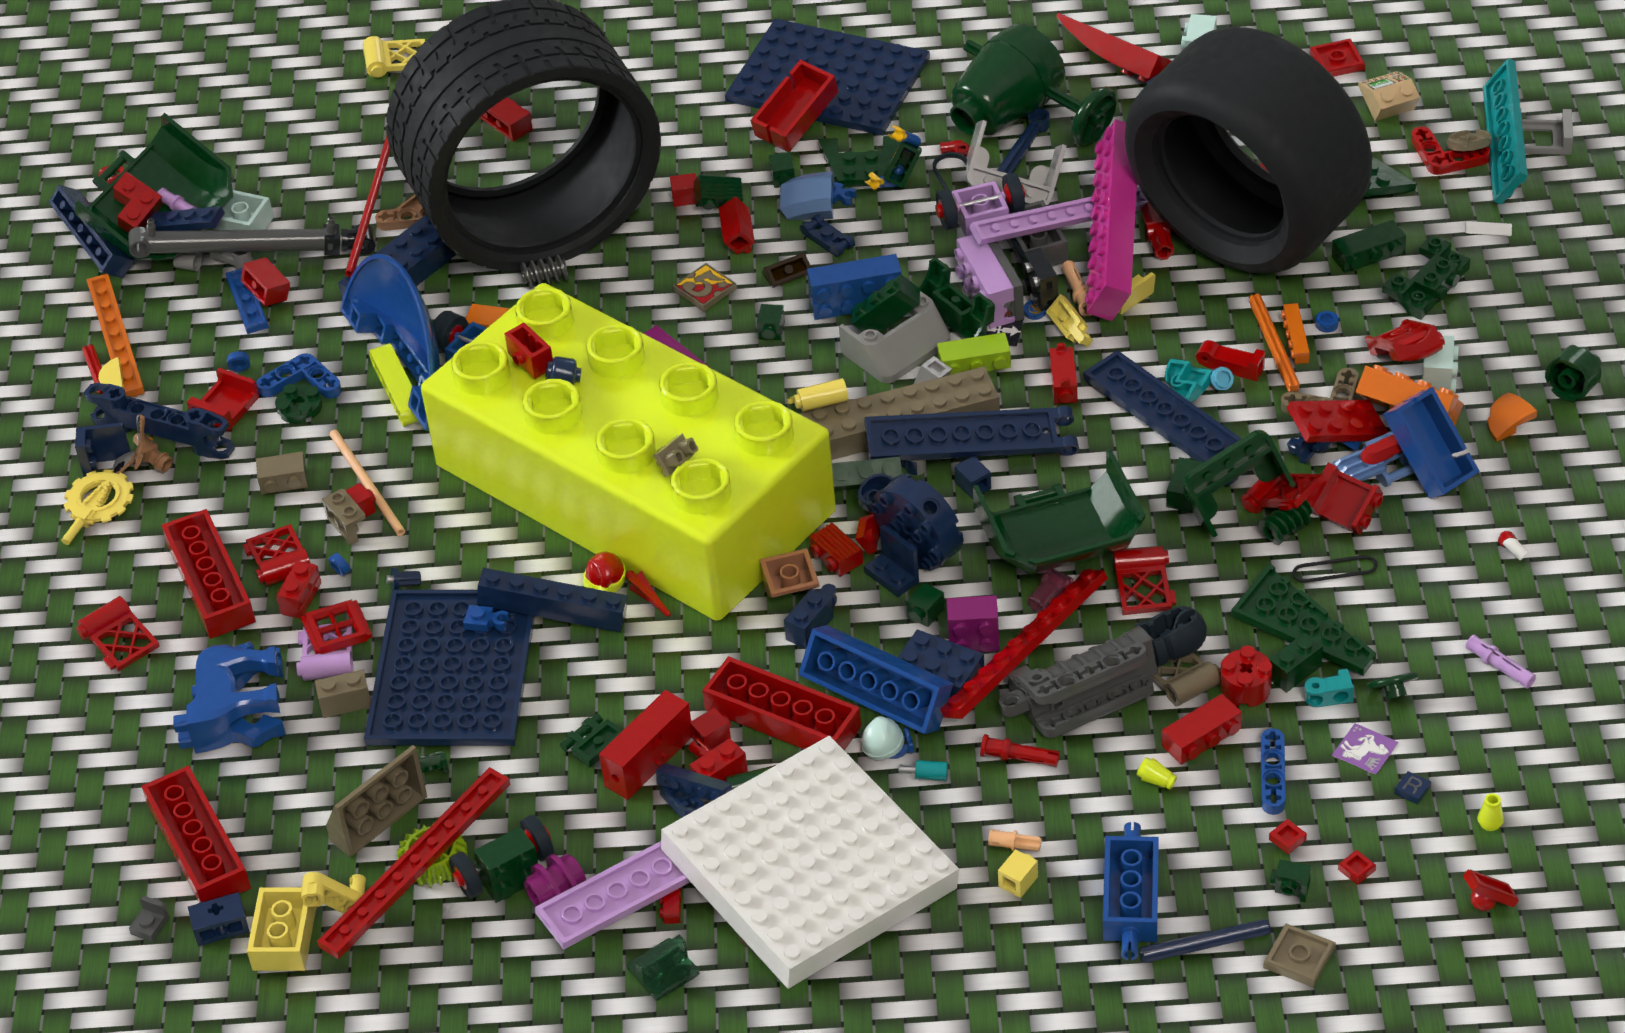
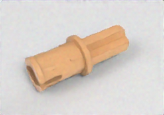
M991 829L988 845L1010 848L1011 851H1014L1016 848L1040 851L1042 839L1037 836L1018 834L1017 830L1005 832Z

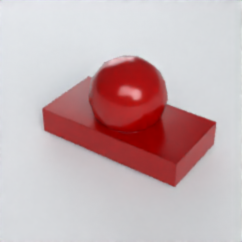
M1468 869L1463 875V878L1472 890L1470 895L1471 904L1478 911H1489L1495 907L1496 902L1514 908L1519 901L1508 883Z

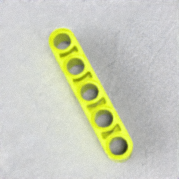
M391 343L368 350L372 365L402 426L405 427L419 422L408 407L412 385Z

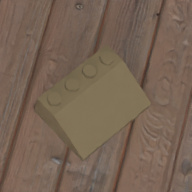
M414 745L333 807L326 824L331 843L349 857H352L427 798L418 753Z

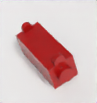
M735 196L719 207L723 242L737 255L741 252L749 254L752 252V245L755 244L750 209Z
M1058 343L1056 348H1049L1054 404L1078 402L1073 347H1066L1065 343Z

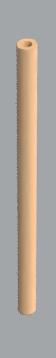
M332 430L330 437L364 487L373 492L376 498L375 503L397 536L404 535L405 529L338 430Z

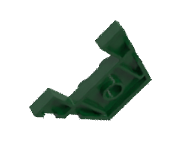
M883 136V151L869 150L867 152L847 151L845 153H838V138L818 139L820 151L822 150L824 159L828 162L835 181L844 184V187L868 186L865 181L871 179L868 176L871 172L875 173L879 178L885 176L887 168L900 142L889 136Z

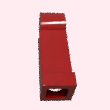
M1212 340L1204 341L1195 356L1200 365L1215 370L1219 367H1225L1235 376L1256 382L1265 368V351L1256 349L1254 353L1221 346Z

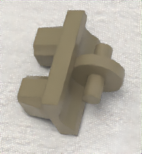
M679 434L664 447L657 450L653 456L657 460V465L662 466L665 477L671 475L678 466L689 460L698 451V447L692 437L686 439L683 434Z

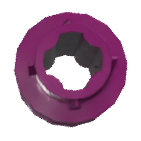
M567 853L559 858L555 854H551L546 858V869L539 863L531 866L532 875L524 881V888L535 907L586 881V876L581 866L573 856Z

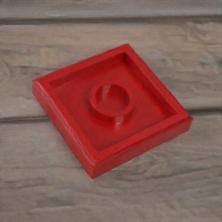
M1351 38L1310 47L1311 56L1328 70L1333 77L1365 70V63Z

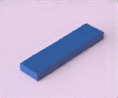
M241 268L227 272L225 275L246 332L250 334L267 329L269 326L260 301L241 282L243 269Z

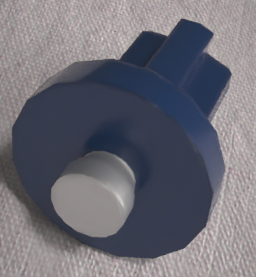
M391 567V576L387 575L386 581L387 584L391 583L392 590H399V586L420 585L421 574L419 571L398 572L397 567Z

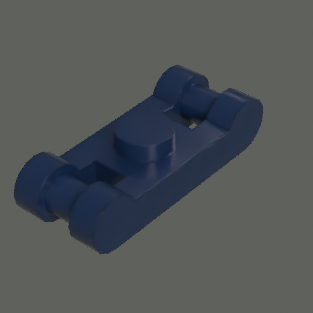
M819 214L812 217L810 222L800 225L803 235L835 257L843 254L845 249L855 246L852 236L844 235L825 222Z

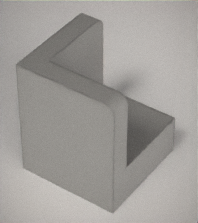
M933 356L921 365L914 384L948 376L952 369Z

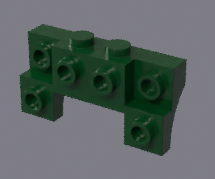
M1431 235L1419 247V254L1430 259L1412 279L1394 273L1382 287L1383 293L1394 298L1404 307L1409 315L1420 320L1440 300L1445 298L1447 292L1452 287H1455L1459 279L1470 269V258L1452 251L1450 242Z
M937 257L929 260L926 277L919 288L921 292L933 300L944 323L963 339L987 335V325L994 322L995 304L981 293L974 295L972 301L950 283L951 271L947 264L940 261Z

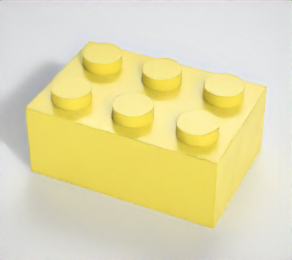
M302 887L259 888L247 948V954L253 971H305L317 907H308L302 904Z

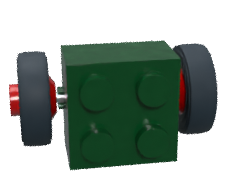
M529 815L520 821V827L474 850L477 864L473 865L464 852L452 855L449 858V864L455 884L461 888L468 898L471 899L480 895L483 892L484 886L495 903H498L524 889V881L532 875L531 866L538 864V860L544 861L549 855L554 854V848L547 828L543 826L535 815Z

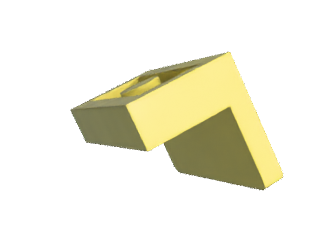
M1151 272L1145 277H1141L1138 274L1132 278L1131 295L1118 313L1123 314L1154 293L1156 276L1154 273Z

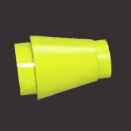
M1145 757L1137 771V776L1141 777V781L1169 790L1172 789L1177 780L1176 775L1154 758L1149 759Z
M1494 793L1485 796L1477 816L1480 826L1487 831L1499 829L1504 822L1501 798Z

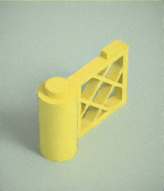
M377 36L366 38L363 41V51L368 75L373 78H380L390 71H403L407 62L417 52L411 48L420 47L425 42V39L382 41ZM389 48H398L399 50L394 52ZM406 52L410 54V56L406 58L402 56V54ZM396 59L401 61V63L391 64Z
M840 378L797 389V394L786 400L787 404H795L797 409L800 408L802 412L846 402L848 401V392L844 379Z

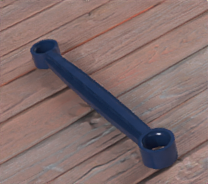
M1038 108L1028 114L1027 128L1016 141L997 171L1007 174L1015 172L1037 134L1049 129L1050 114L1047 110Z

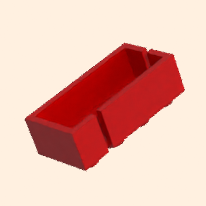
M801 59L789 72L790 77L786 76L750 120L756 137L769 143L773 141L775 146L787 152L793 149L839 92L834 75Z

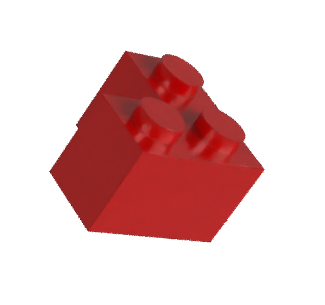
M125 172L113 186V198L125 205L124 209L117 216L118 226L127 233L135 227L145 228L147 220L162 207V195L128 172Z

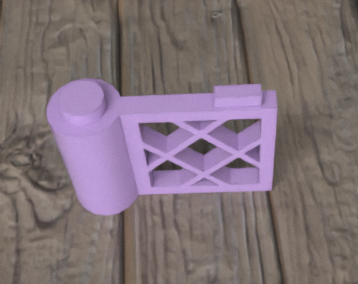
M323 624V625H318V626H319V628H321V627L328 626V625H331V624ZM353 626L341 629V631H346L342 635L353 634ZM303 627V631L298 632L299 645L303 644L302 657L300 662L296 663L298 677H302L303 681L319 680L354 672L353 646L346 647V650L332 651L326 654H309L313 651V647L305 628ZM336 631L324 634V640L338 638L335 635Z

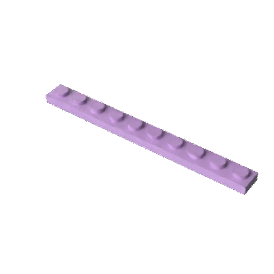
M1137 187L1136 211H1139L1141 207L1146 205L1148 200L1140 187ZM1092 197L984 219L972 222L969 229L979 245L1093 221L1090 215L1094 202L1091 201Z

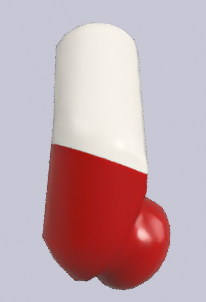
M1504 531L1500 534L1498 538L1499 545L1507 548L1521 561L1529 551L1519 543L1512 532Z

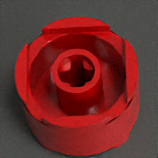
M1243 646L1241 649L1229 653L1221 661V694L1234 705L1240 706L1241 703L1248 704V707H1254L1268 699L1272 685V664L1267 656L1256 651L1252 646Z

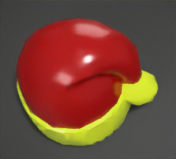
M607 551L597 553L587 563L583 575L584 587L614 593L618 592L625 582L626 570L624 563L614 553Z

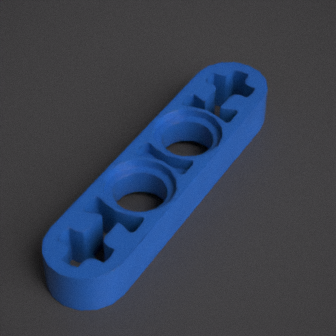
M1271 728L1265 730L1261 735V806L1266 813L1277 815L1285 809L1284 734L1280 730ZM1270 740H1275V748H1270ZM1276 758L1280 762L1272 765L1267 763L1266 760ZM1269 778H1276L1280 783L1271 785L1266 781ZM1271 794H1276V803L1274 804L1271 803Z

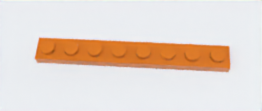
M104 274L86 279L110 359L118 357L121 362L126 396L135 397L145 394L109 275Z

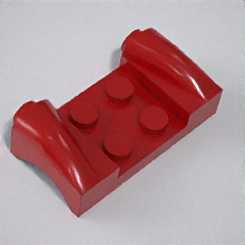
M1408 319L1403 320L1399 327L1376 337L1368 335L1364 337L1370 354L1376 356L1390 355L1391 359L1395 361L1408 362L1424 359L1441 351L1443 345H1445L1444 338L1437 331L1435 325Z

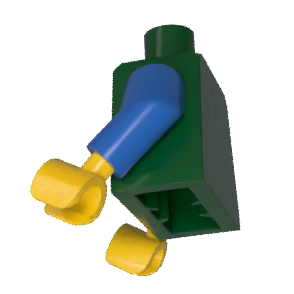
M893 125L892 127L895 131L892 135L888 134V136L900 142L887 168L885 176L879 178L875 173L871 172L868 174L871 179L865 181V183L873 190L879 186L893 188L899 186L904 188L922 152V148L919 147L921 144L919 136Z

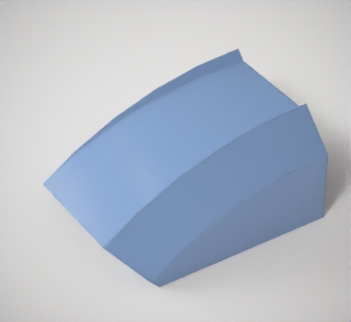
M833 172L802 175L783 183L780 190V209L786 219L811 220L817 214L821 215L823 219H833Z

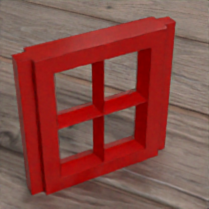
M351 599L310 611L300 616L315 654H326L366 642L369 638H373L357 600L352 601ZM348 613L350 619L337 623L334 616ZM330 618L331 625L319 628L317 621ZM354 627L356 633L346 636L342 635L341 629ZM336 631L338 638L325 642L323 635Z

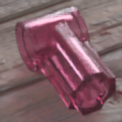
M1055 569L1046 570L1041 584L1029 596L1028 605L1036 613L1045 610L1051 604V601L1065 590L1067 585L1073 583V578Z

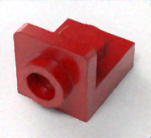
M874 514L859 518L855 540L867 554L874 553L877 550L880 538V528L874 518Z

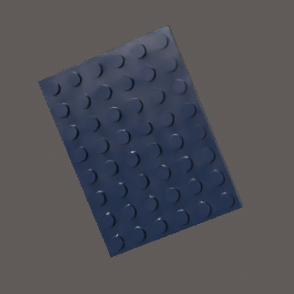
M774 19L726 92L725 101L760 109L786 76L790 77L789 72L801 59L834 75L839 91L815 121L883 136L930 59V51Z
M392 590L364 736L365 745L515 746L535 616L507 611L510 619L505 621V631H498L494 627H489L488 632L465 630L463 621L469 605H477V590ZM493 608L494 613H496L497 611H502L501 609Z

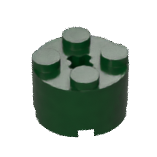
M1570 345L1547 366L1545 371L1546 382H1550L1553 387L1551 391L1565 401L1571 402L1576 399H1582L1600 381L1601 359L1584 348Z

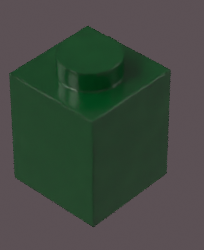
M790 152L769 155L770 172L774 188H779L786 181L795 178Z
M761 304L757 319L758 339L781 340L785 324L784 306Z
M924 582L907 600L908 618L926 627H929L945 609L944 592Z

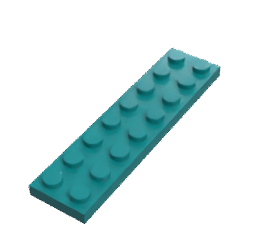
M1510 58L1506 59L1483 86L1487 131L1491 133V144L1488 148L1490 149L1489 158L1493 199L1498 204H1503L1507 198H1510L1514 190L1524 183L1528 176L1516 63Z

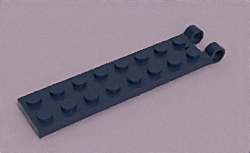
M1118 350L1083 372L1084 380L1196 461L1205 462L1241 439ZM1238 477L1229 482L1228 484H1226L1225 487H1228L1234 482H1236L1238 480Z
M1069 406L871 416L864 419L869 460L900 457V460L1056 452H1061L1065 456H1071L1079 452L1076 436L1057 437L1055 423L1058 426H1067L1074 421L1073 411Z

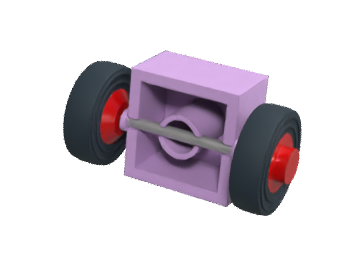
M1009 173L1003 176L1002 192H1000L995 181L954 190L952 193L949 189L937 191L935 210L945 230L958 227L959 223L964 235L969 236L972 235L969 229L972 222L1008 215L1009 211L1011 213L1024 211L1025 190L1023 185H1021L1018 175L1016 173Z

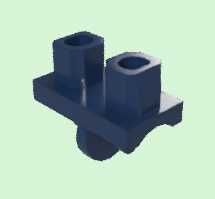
M1300 431L1299 439L1291 438L1287 442L1290 454L1298 455L1300 463L1304 464L1317 451L1326 452L1331 446L1330 442L1306 443Z

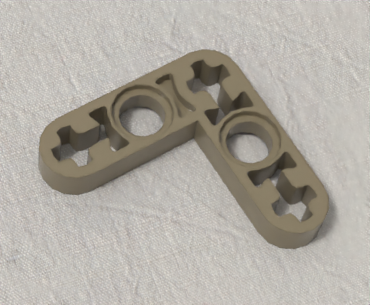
M1353 368L1339 370L1330 398L1298 392H1286L1281 397V410L1285 414L1290 415L1287 410L1290 401L1354 400L1359 374ZM1346 379H1349L1348 384H1344ZM1346 393L1349 396L1339 397L1337 394Z

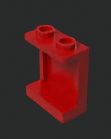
M218 368L216 371L218 381L202 399L191 397L186 403L188 410L201 408L224 417L229 424L226 432H229L260 396L255 380ZM216 423V424H214V427H215V428H218V427H220L222 424Z
M1328 462L1322 472L1325 481L1307 498L1312 513L1360 535L1363 529H1367L1370 525L1371 515L1375 508L1380 507L1383 501V492L1378 485L1374 484L1371 486L1340 472L1337 466Z

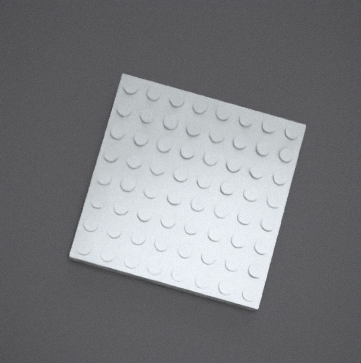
M830 736L661 829V850L788 989L957 889L959 868Z

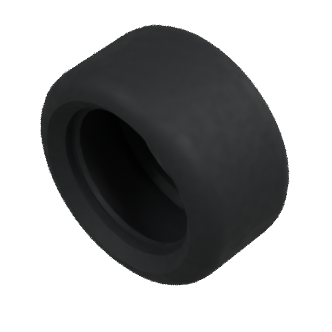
M1226 27L1209 31L1198 37L1141 90L1132 103L1127 115L1125 146L1128 161L1137 184L1150 205L1161 219L1193 248L1207 257L1237 270L1250 273H1275L1293 268L1307 259L1359 205L1371 180L1372 151L1370 140L1363 120L1349 95L1329 71L1308 53L1289 41L1262 30L1247 27ZM1228 131L1243 142L1258 157L1267 170L1250 158L1234 141Z

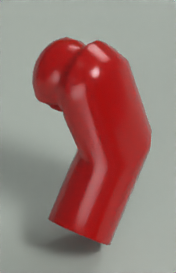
M962 140L939 143L941 154L956 152L967 156L970 147Z

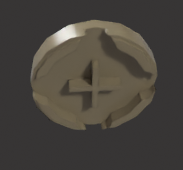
M1477 129L1476 133H1470V130L1452 133L1448 136L1447 148L1455 151L1482 149L1491 144V133L1481 129Z

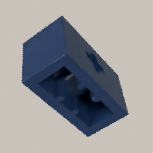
M239 892L188 906L198 946L250 932Z

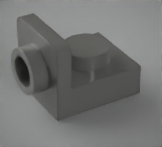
M142 896L140 902L143 909L130 925L129 931L131 935L153 942L170 918L163 901L158 898Z

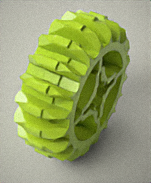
M423 824L422 829L417 830L413 828V834H405V840L400 841V849L397 850L398 859L430 827H426ZM462 835L415 881L418 882L420 887L426 883L431 888L434 883H439L442 886L445 880L452 882L453 877L449 858L458 852H464L468 856L467 845Z

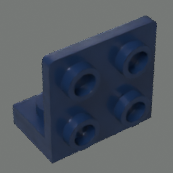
M123 423L76 428L75 449L84 477L87 476V473L98 469V462L113 461L123 454L131 452Z
M883 525L880 527L882 553L864 566V573L896 597H900L919 583L918 551L913 543L907 542L895 530H891Z

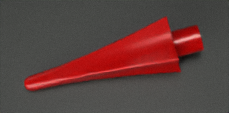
M633 570L628 571L625 577L630 581L629 590L651 603L665 616L670 617V611L656 595L643 572L640 571L636 574Z

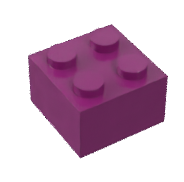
M997 595L947 598L949 641L978 652L1000 651Z

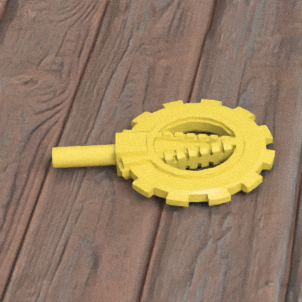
M106 469L103 472L97 473L92 471L87 473V476L82 479L78 478L72 483L73 487L71 490H67L64 498L67 499V503H64L66 512H71L70 517L75 522L61 539L65 545H69L82 527L88 528L90 525H94L95 522L102 521V523L111 521L112 517L120 516L126 511L125 507L127 504H131L134 495L131 494V491L134 490L132 482L126 481L128 477L121 472L116 474L113 470ZM97 487V488L94 490V492H91L90 495H88V496L86 497V499L83 500L84 495H85L89 490H91V489ZM113 488L115 490V497L109 504L105 505Z

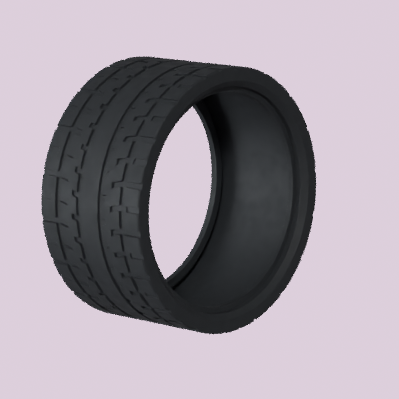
M501 0L478 7L455 18L427 39L407 62L395 83V89L392 91L387 110L386 122L388 125H386L391 153L440 238L452 251L463 259L494 270L520 271L521 262H524L528 267L530 260H533L535 265H537L538 259L541 258L546 263L547 256H550L554 262L555 255L559 254L562 260L564 257L566 261L588 251L599 242L605 240L638 207L647 193L651 181H653L660 158L661 132L659 121L651 102L635 78L627 69L605 34L591 18L570 5H563L561 2L554 0ZM552 81H580L597 86L595 106L581 135L560 158L545 169L521 181L498 187L474 188L447 181L453 155L464 135L485 112L503 99L528 87Z

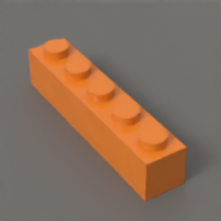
M1298 303L1284 304L1281 318L1284 319V329H1287L1285 333L1286 339H1289L1290 357L1294 360V364L1309 363L1310 352Z

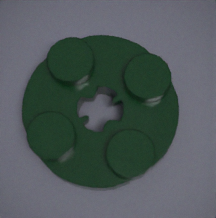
M287 384L277 396L275 406L282 420L297 424L306 422L305 418L311 415L313 418L316 417L322 409V400L319 390L315 386Z

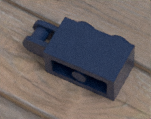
M825 584L819 591L811 588L784 619L787 641L806 649L812 628L828 625L834 618L833 606L837 603L835 585Z

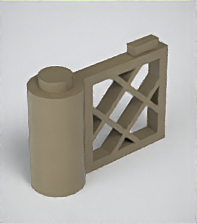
M1191 653L1176 660L1169 659L1168 662H1178L1177 667L1162 665L1157 667L1158 674L1150 677L1165 691L1168 699L1174 706H1180L1219 685L1221 670L1216 664L1211 662L1204 663L1197 655ZM1182 663L1194 664L1190 668L1181 667ZM1162 673L1175 674L1166 681L1161 677Z

